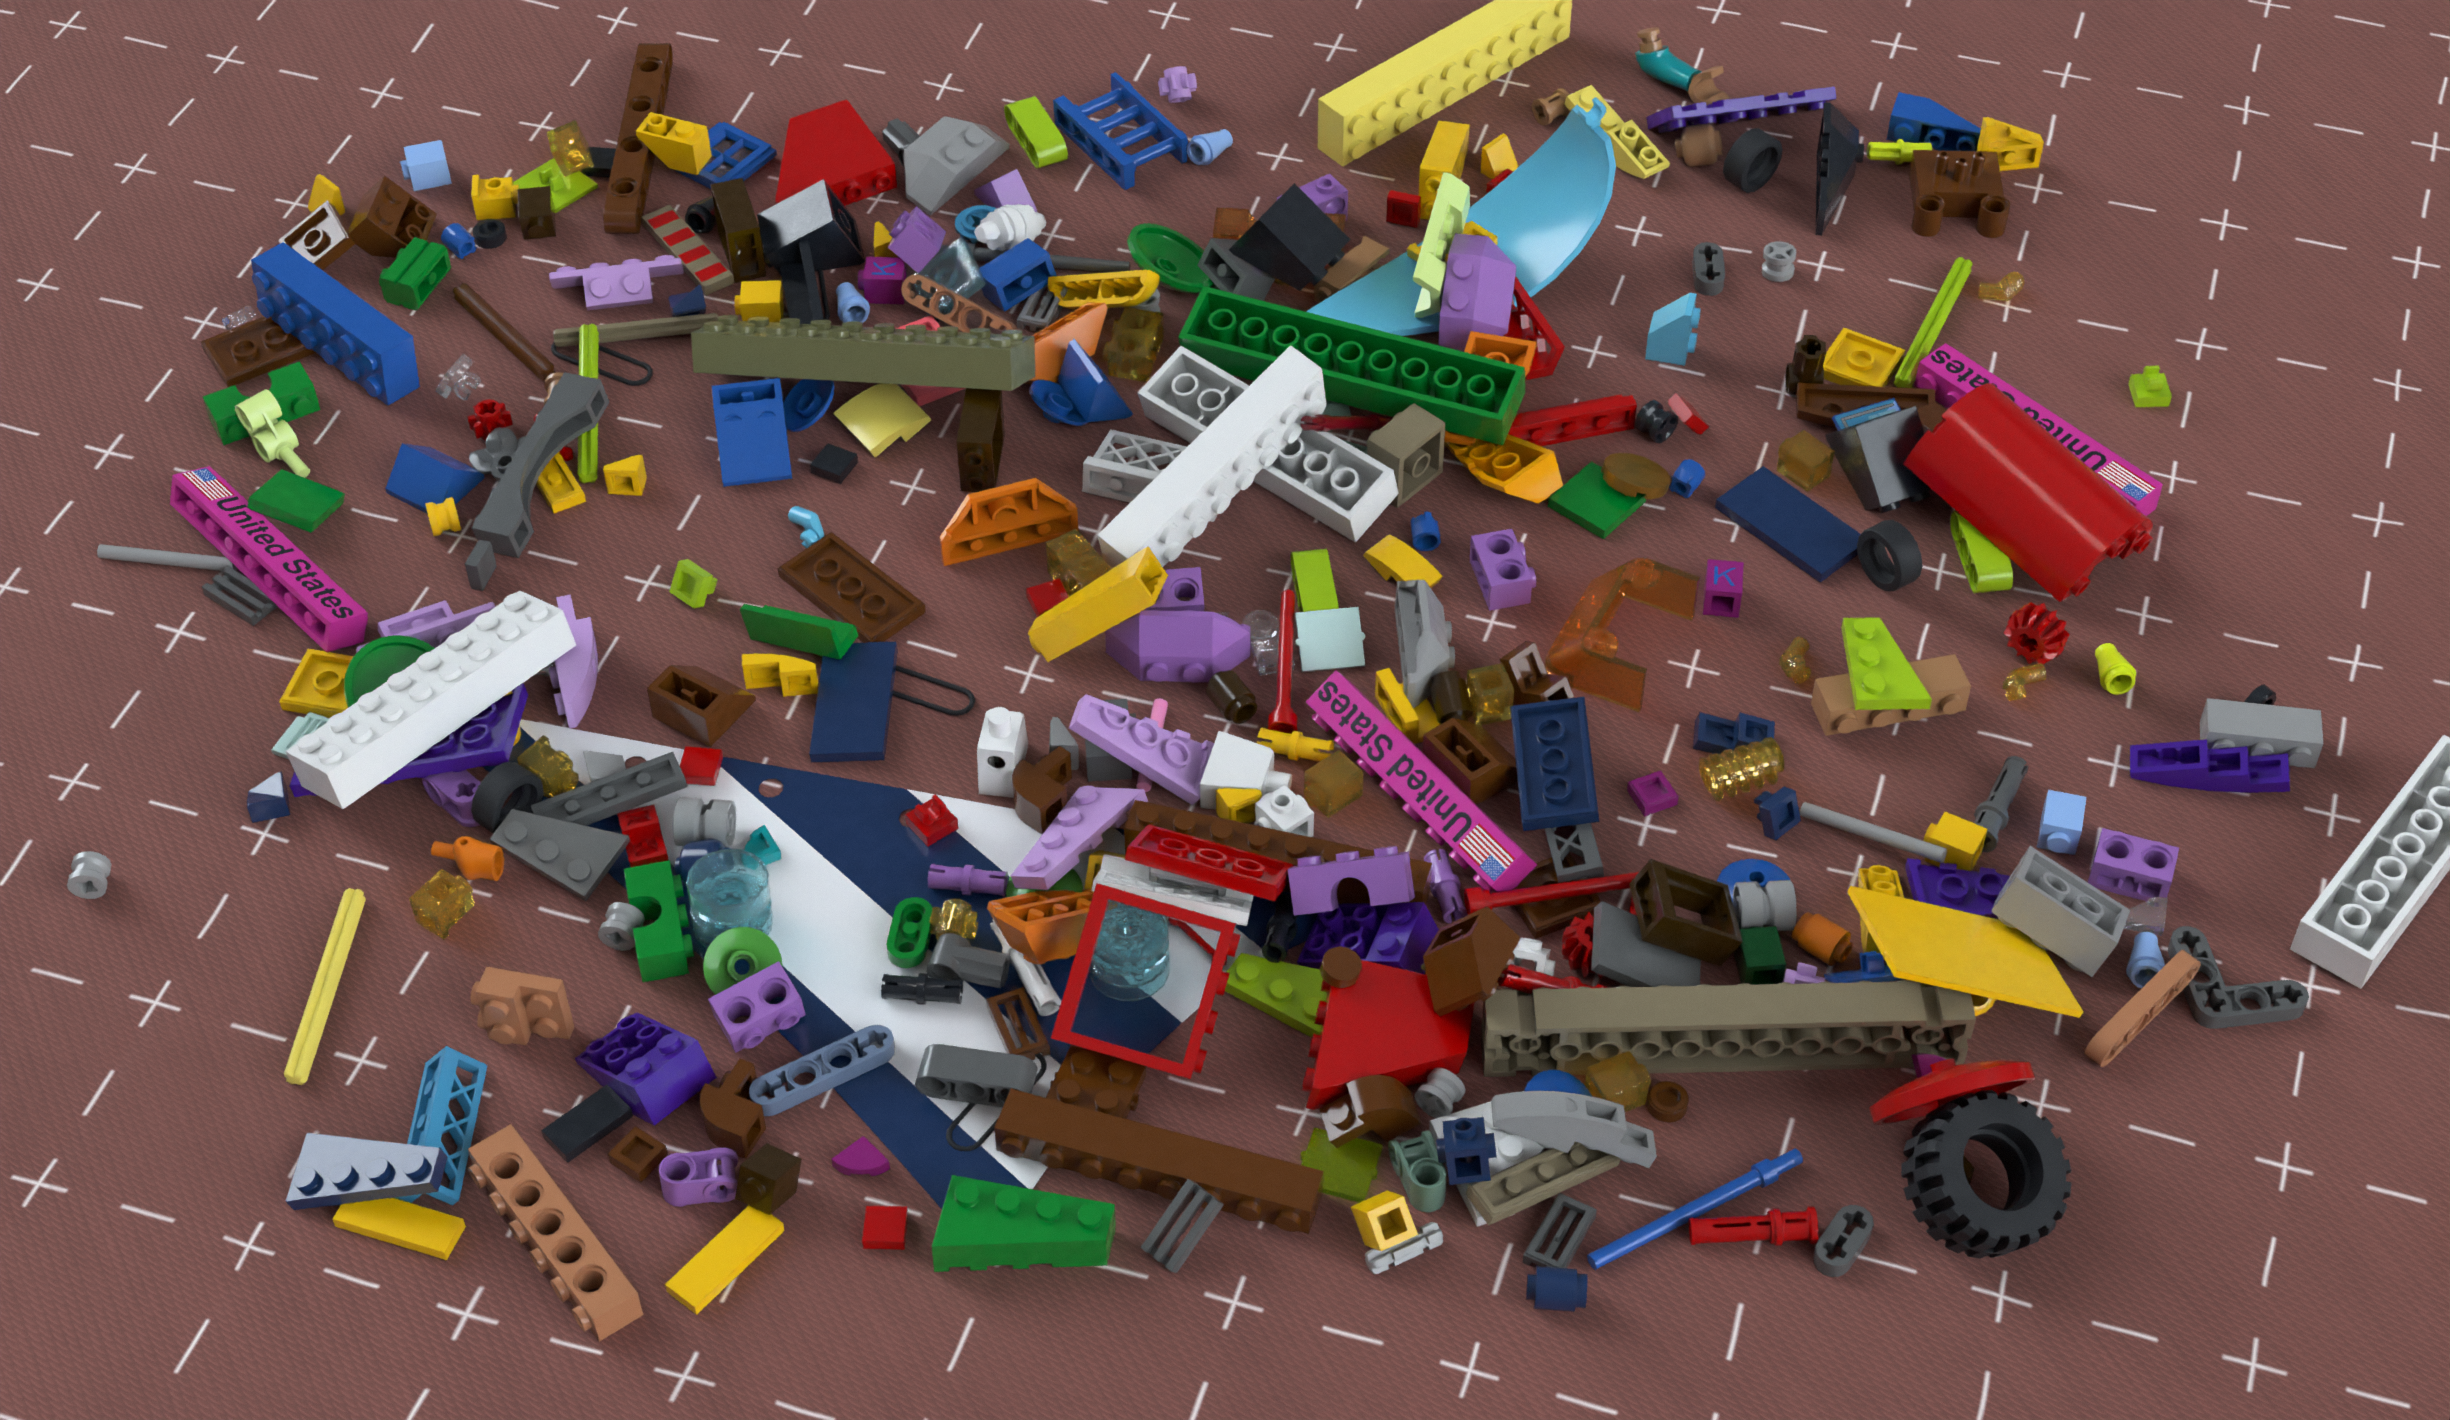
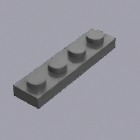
M670 752L530 806L533 814L587 826L688 786L674 752Z

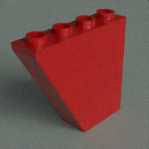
M847 99L789 119L775 204L823 179L844 206L897 188L895 162Z
M1361 960L1362 968L1358 980L1350 987L1337 988L1331 986L1323 979L1321 991L1327 992L1326 1002L1319 1001L1314 1024L1321 1025L1320 1035L1313 1033L1308 1057L1315 1059L1314 1067L1306 1068L1301 1090L1309 1092L1306 1108L1312 1110L1322 1108L1348 1094L1347 1083L1366 1076H1390L1400 1081L1406 1087L1426 1082L1427 1076L1434 1068H1443L1458 1074L1467 1053L1475 1002L1469 1004L1462 1011L1454 1010L1439 1016L1434 1012L1427 975Z

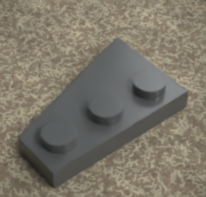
M512 809L491 836L490 841L491 844L500 846L503 852L582 900L587 901L627 847L630 838L624 834Z

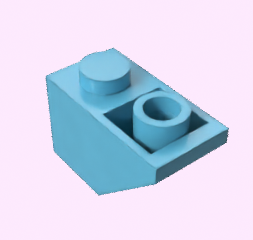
M1688 293L1653 313L1648 332L1645 359L1685 366L1688 352L1694 353L1698 333H1692V328H1698L1701 308H1695L1697 294Z

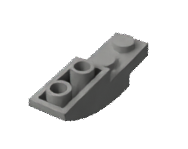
M1559 1091L1512 1092L1494 1095L1491 1101L1493 1127L1499 1128L1506 1134L1518 1135L1535 1141L1542 1147L1554 1148L1568 1153L1576 1141L1588 1149H1598L1617 1156L1624 1162L1636 1163L1650 1168L1657 1157L1653 1131L1627 1122L1624 1105L1601 1098Z

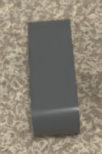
M932 1044L925 1048L915 1086L920 1093L928 1097L1003 1108L1010 1089L1032 1093L1038 1067L1033 1060L1021 1055Z

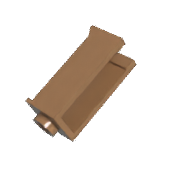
M1363 236L1361 244L1345 254L1332 268L1326 269L1328 273L1314 286V301L1318 303L1324 301L1383 266L1377 262L1389 255L1390 249Z

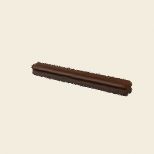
M462 283L459 287L453 289L454 299L540 380L545 381L547 376L556 373L554 364L468 284Z

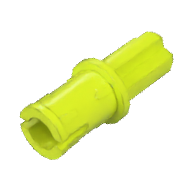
M1898 139L1896 143L1870 142L1867 146V158L1870 160L1895 161L1897 165H1901L1903 162H1911L1913 150H1932V145L1929 142H1904L1903 139Z

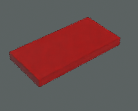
M1150 824L1127 847L1125 856L1127 861L1271 901L1277 899L1289 882L1288 869L1294 866L1288 862Z

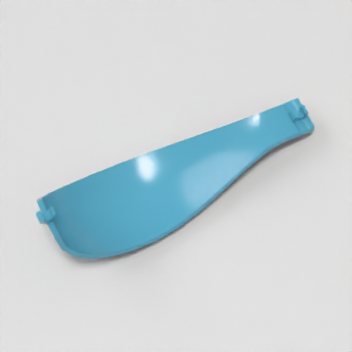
M1596 97L1592 99L1594 105L1589 112H1586L1579 105L1572 108L1565 121L1553 135L1506 179L1472 205L1468 212L1466 223L1473 221L1498 237L1497 246L1516 265V277L1530 297L1556 279L1582 251L1600 224L1612 196L1616 171L1614 150L1610 136L1600 127L1601 119L1606 113V106ZM1407 252L1306 311L1399 336L1439 331L1440 312L1423 318L1415 317L1414 313L1422 287L1413 281L1417 262L1408 257ZM1513 294V302L1515 307H1517L1516 297Z

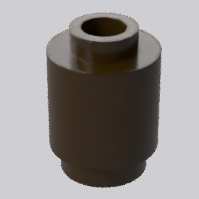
M1220 671L1210 678L1206 688V695L1227 720L1233 721L1235 724H1242L1254 716L1257 711L1256 698L1234 671Z
M1452 670L1434 675L1431 678L1432 686L1430 687V693L1438 723L1443 724L1451 718L1468 721L1467 718L1473 715V709L1466 681L1464 678H1461L1460 672Z

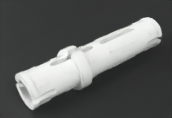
M993 919L990 926L1002 944V953L1010 955V962L1017 971L1028 994L1031 996L1038 1013L1041 1016L1055 1013L1059 1010L1061 999L1054 991L1040 964H1034L1025 960L1024 954L1010 947Z

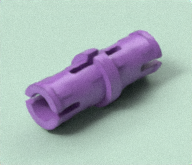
M1434 849L1424 856L1425 862L1432 863L1430 890L1432 895L1438 899L1443 920L1446 923H1452L1451 912L1455 921L1467 916V910L1464 907L1459 892L1461 883L1459 877L1453 874L1446 850L1439 849L1438 852L1441 859L1438 860L1436 850Z
M936 864L930 865L931 871L928 873V888L962 891V895H971L972 892L1000 896L1006 895L1005 889L1008 884V872L974 869V865H965L964 868Z

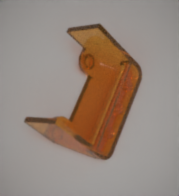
M1635 558L1592 579L1545 656L1544 666L1547 674L1566 676L1571 688L1640 712L1643 704L1647 668L1615 657L1618 651V639L1606 629L1625 597L1692 621L1695 616L1700 577L1648 558Z

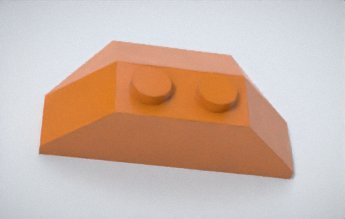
M1088 302L1033 334L1032 336L1035 338L1036 376L1025 384H1032L1036 380L1057 382L1068 344L1073 339L1080 344L1089 356L1094 355L1108 309L1106 304Z
M1037 478L967 494L940 536L942 563L944 566L1078 534V511L1076 504Z
M1083 889L1081 893L1070 890L1035 891L989 901L987 909L1010 947L1024 954V959L1031 963L1045 964L1047 961L1060 958L1067 959L1076 954L1094 892L1091 891L1092 889ZM1113 901L1109 902L1100 936L1121 913L1123 904Z

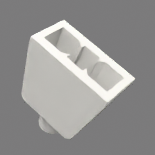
M996 707L986 711L977 746L979 794L1014 798L1013 771L1022 759L1025 760L1028 748L1025 718L1021 712L1009 711L1004 707ZM998 757H1001L1005 762V766L1002 768L995 767V762L999 763Z
M1218 731L1200 782V808L1216 809V790L1220 788L1256 789L1261 791L1262 796L1270 792L1273 793L1284 785L1290 789L1292 774L1274 771V751L1271 748Z

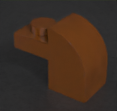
M1525 641L1500 658L1510 684L1503 690L1513 706L1574 698L1566 676L1547 674L1535 642Z
M1059 746L1050 754L1040 758L1034 766L1022 759L1013 771L1012 784L1015 812L1025 824L1040 834L1046 831L1058 813L1067 804V790L1063 785L1072 779L1070 752Z
M740 1058L732 1071H727L723 1075L719 1088L707 1083L704 1084L700 1094V1107L705 1130L712 1143L719 1148L732 1149L737 1153V1156L747 1159L766 1130L762 1105L750 1101L749 1088L752 1082L757 1079L754 1063Z
M1384 1075L1366 1076L1347 1083L1348 1094L1319 1109L1329 1141L1336 1148L1370 1130H1373L1388 1142L1421 1124L1411 1091L1397 1079Z

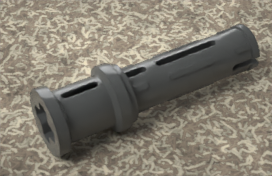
M2010 756L2005 760L1988 799L1980 803L1975 810V820L1973 823L1988 829L1982 852H1990L1996 848L1999 840L1998 833L2008 824L2009 816L2007 810L2029 768L2028 765L2024 766L2027 762L2021 757Z

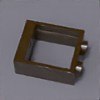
M738 178L710 184L717 231L730 271L733 274L734 283L766 277L760 228L743 179Z
M966 388L956 441L961 491L979 492L996 488L1005 438L1002 390Z
M1650 859L1630 882L1642 941L1717 966H1721L1732 953L1737 951L1738 946L1742 943L1728 885ZM1674 905L1700 914L1702 924L1676 916Z

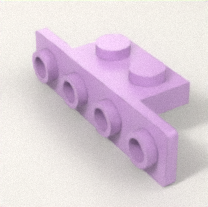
M662 255L656 257L655 261L642 262L640 259H628L623 261L621 265L609 266L607 263H595L590 265L589 268L577 270L575 267L570 266L561 267L556 272L549 273V278L553 289L584 286L587 310L653 303L650 278L679 275L684 272L681 258H675L672 255Z
M445 600L378 622V632L381 638L393 635L409 636L422 640L436 648L444 643L450 635L460 632L473 623L479 615L489 612L496 606L493 602L453 614ZM366 644L358 646L356 651L358 652Z

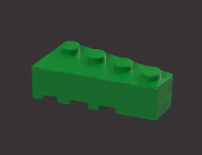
M952 1175L931 1246L934 1272H949L950 1267H970V1271L987 1270V1266L1013 1265V1269H1029L1031 1264L1051 1263L1052 1268L1107 1266L1116 1231L1115 1204Z

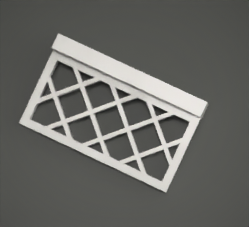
M1110 429L1093 457L1088 456L1083 463L1082 492L1130 503L1164 470H1159L1157 466L1166 463L1170 464L1186 446ZM1118 443L1129 447L1116 450L1113 444ZM1153 451L1161 454L1148 457L1146 453ZM1132 456H1137L1139 458V460L1131 462H1126L1124 460V458ZM1216 514L1210 521L1214 522L1218 514Z
M1107 854L1103 855L1101 869L1093 881L1091 890L1093 892L1096 883L1238 925L1247 926L1253 895L1227 888L1226 895L1222 897L1151 882L1149 880L1151 867L1127 861L1125 858Z

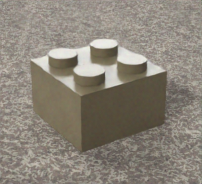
M1415 403L1403 412L1397 413L1380 430H1375L1367 441V455L1394 470L1399 494L1390 504L1396 508L1400 507L1443 472L1445 422Z

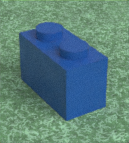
M1029 238L975 271L984 297L1004 312L1048 285V277L1057 276L1049 252Z

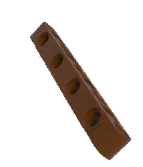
M670 43L638 44L604 206L603 223L606 234L640 233L655 154L636 136V130L650 112L664 114L673 66V52Z

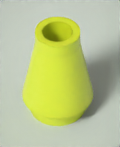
M2105 643L2100 645L2095 650V657L2098 663L2102 688L2114 695L2127 693L2135 685V668L2117 651L2113 644Z

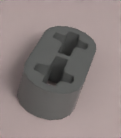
M1710 242L1700 243L1694 248L1693 252L1694 287L1700 294L1707 296L1717 295L1722 292L1725 280L1723 251L1717 244Z
M1848 1205L1841 1208L1821 1235L1815 1247L1813 1261L1816 1269L1823 1275L1839 1277L1849 1271L1871 1237L1874 1222L1868 1210L1858 1205ZM1854 1222L1859 1223L1861 1226L1856 1227L1850 1236L1845 1233L1847 1225L1850 1226ZM1837 1246L1842 1248L1840 1257L1836 1256L1833 1260L1826 1257L1827 1254H1832Z

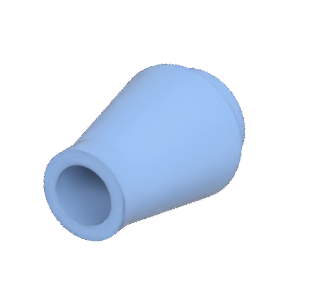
M1222 129L1217 132L1193 136L1187 145V154L1190 160L1197 165H1209L1226 148L1232 146V135L1228 130Z
M849 282L840 284L836 289L837 309L840 320L843 322L857 321L864 323L870 312L868 301L855 289L853 284Z
M2141 932L2135 936L2134 946L2126 968L2127 976L2136 987L2142 989L2165 966L2158 946V938L2151 932Z

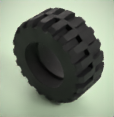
M1981 1090L1975 1094L1968 1093L1926 1114V1118L1919 1121L1913 1128V1138L1906 1141L1903 1153L1904 1156L1909 1158L1908 1161L1901 1164L1902 1178H1907L1908 1186L1903 1189L1907 1201L1912 1199L1916 1210L1912 1211L1919 1223L1924 1221L1929 1226L1926 1232L1935 1241L1946 1240L1944 1246L1957 1254L1965 1251V1254L1972 1258L1980 1259L1985 1256L1994 1258L2038 1242L2039 1238L2047 1236L2055 1229V1221L2062 1219L2067 1209V1204L2062 1200L2070 1197L2072 1184L2066 1181V1175L2071 1173L2069 1159L2064 1160L2062 1150L2065 1149L2061 1137L2056 1138L2051 1131L2054 1126L2046 1116L2038 1117L2036 1115L2038 1109L2027 1101L2018 1104V1098L2013 1094L2002 1092L1997 1095L1993 1090ZM1969 1139L1989 1147L2001 1160L2006 1170L2009 1194L2003 1210L1996 1209L1983 1202L1974 1193L1967 1181L1963 1166V1155Z

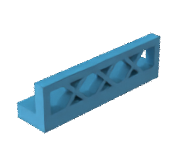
M445 1046L425 1063L407 1144L437 1147L447 1155L448 1158L444 1171L450 1180L449 1188L440 1185L438 1192L426 1194L453 1206L459 1201L469 1156L468 1148H470L488 1065ZM457 1066L473 1073L471 1085L463 1087L456 1075ZM457 1098L465 1112L464 1118L456 1121L448 1107L449 1101ZM450 1132L457 1145V1151L452 1155L448 1154L441 1142L442 1134ZM422 1194L395 1198L412 1203Z

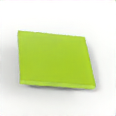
M559 156L554 157L513 182L514 185H519L520 189L550 186L555 213L598 188L596 182Z

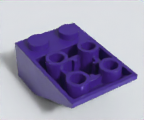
M1405 902L1371 906L1370 903L1338 904L1339 907L1333 911L1318 913L1297 961V964L1300 966L1320 970L1323 956L1329 949L1346 947L1356 952L1361 960L1425 974L1426 969L1423 956L1439 928L1424 902Z
M640 1013L623 1018L614 1030L603 1038L592 1041L586 1047V1051L575 1058L577 1064L602 1087L608 1085L632 1109L634 1116L652 1125H656L703 1088L705 1083L709 1084L717 1078L697 1039Z

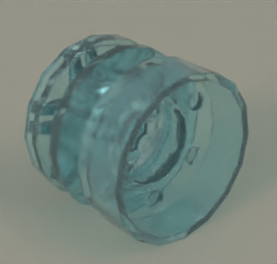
M722 849L710 852L694 863L688 871L686 885L688 901L690 903L692 930L695 938L703 946L708 948L718 935L736 927H750L769 935L773 924L770 879L766 865L760 858L753 853L741 849Z
M1110 901L1090 966L1089 976L1095 988L1113 999L1138 1001L1152 996L1165 985L1170 974L1168 919L1165 916Z

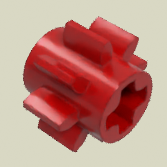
M491 399L483 400L476 406H473L474 415L467 416L470 430H474L477 439L482 438L485 441L494 429L513 425L511 413L506 411L505 403L499 404Z

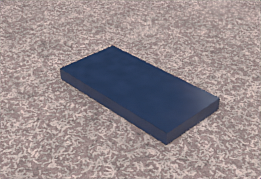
M1764 466L1716 499L1715 508L1819 582L1825 580L1858 555L1857 543L1860 535L1859 532Z
M896 641L853 643L841 660L823 656L809 752L811 763L885 760L898 654Z
M1585 697L1510 706L1523 831L1600 822Z

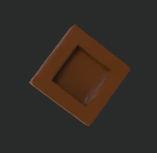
M636 1126L608 1153L609 1161L612 1165L640 1183L668 1155L666 1145Z

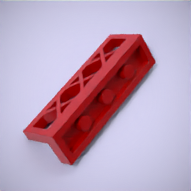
M1515 277L1513 294L1516 297L1517 308L1512 299L1509 329L1504 337L1537 342L1530 371L1526 375L1525 381L1553 375L1565 346L1517 277ZM1529 317L1532 320L1533 331L1530 328ZM1545 340L1551 347L1549 354L1546 351Z
M1622 394L1519 413L1516 414L1508 434L1539 446H1547L1634 429L1637 403L1633 395L1623 397Z

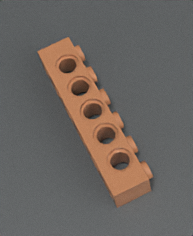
M512 1124L468 1148L472 1161V1166L468 1167V1172L479 1189L486 1186L491 1193L488 1195V1199L495 1212L500 1217L505 1214L511 1221L508 1225L513 1236L520 1245L527 1242L532 1250L529 1254L534 1265L540 1273L549 1272L553 1278L550 1280L554 1292L562 1302L566 1300L571 1302L574 1307L571 1310L572 1314L584 1332L590 1329L600 1342L643 1315L638 1292ZM571 1260H577L573 1263H567ZM599 1288L594 1292H588L589 1290Z

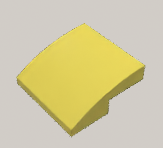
M879 383L850 399L833 413L875 458L899 437L907 442L931 421V418L897 384Z

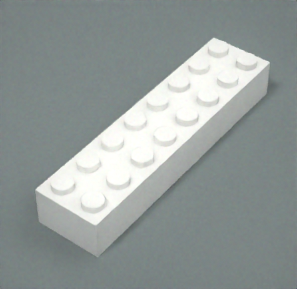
M1290 345L1097 535L1106 570L1110 571L1147 546H1149L1162 567L1169 561L1172 562L1177 559L1183 547L1193 537L1200 536L1205 530L1207 523L1216 514L1223 513L1230 505L1231 499L1240 490L1247 489L1254 481L1255 475L1264 466H1270L1276 460L1279 451L1287 443H1293L1302 432L1300 423L1305 424L1301 421L1302 417L1315 416L1324 412L1326 398L1322 368Z
M1180 346L1140 389L1138 396L1146 417L1192 443L1249 385ZM1302 429L1300 436L1293 443H1287L1279 451L1276 460L1270 466H1264L1254 478V482L1355 543L1399 494L1394 470L1333 434L1314 430L1305 431Z
M522 591L508 595L501 604L489 612L479 615L466 628L450 635L444 643L431 652L422 654L415 663L403 671L390 676L387 682L380 687L362 695L358 702L342 713L333 715L326 724L311 734L304 735L294 746L286 750L285 752L301 786L341 809L349 806L575 647L576 642L563 610Z
M2443 735L2301 919L2290 950L2362 989L2450 870V737Z

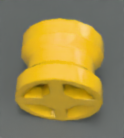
M453 497L446 498L443 503L439 504L434 502L425 503L434 537L441 535L445 530H452L454 532L461 530Z

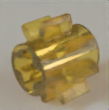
M949 899L944 901L942 908L933 907L929 921L932 924L930 933L936 934L937 940L942 934L946 933L975 939L979 924L976 922L978 913L972 911L971 905L964 900Z

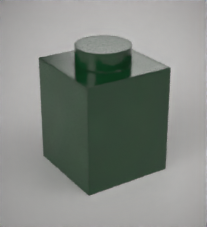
M1754 926L1747 929H1739L1742 943L1733 954L1741 983L1752 985L1782 983L1786 961L1777 927L1761 928Z

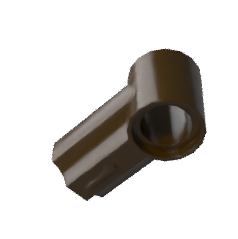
M1804 335L1801 341L1796 342L1792 363H1787L1785 385L1787 393H1796L1798 383L1824 384L1823 364L1826 356V342L1819 340L1816 335Z

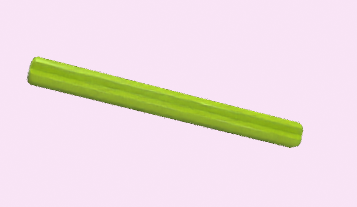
M1959 257L1955 260L1895 375L1894 385L1897 388L1912 387L1916 379L1919 362L1928 356L1971 272L1973 264L1970 259L1965 260L1963 257Z
M583 324L579 328V375L598 379L599 333L595 324ZM598 423L595 428L578 436L577 474L579 481L584 484L587 482L594 483L597 480Z

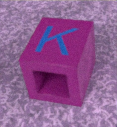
M866 257L864 270H859L858 289L864 290V296L868 303L905 304L901 288L904 280L907 278L906 263L901 258Z
M1707 560L1703 615L1739 618L1743 591L1744 562Z

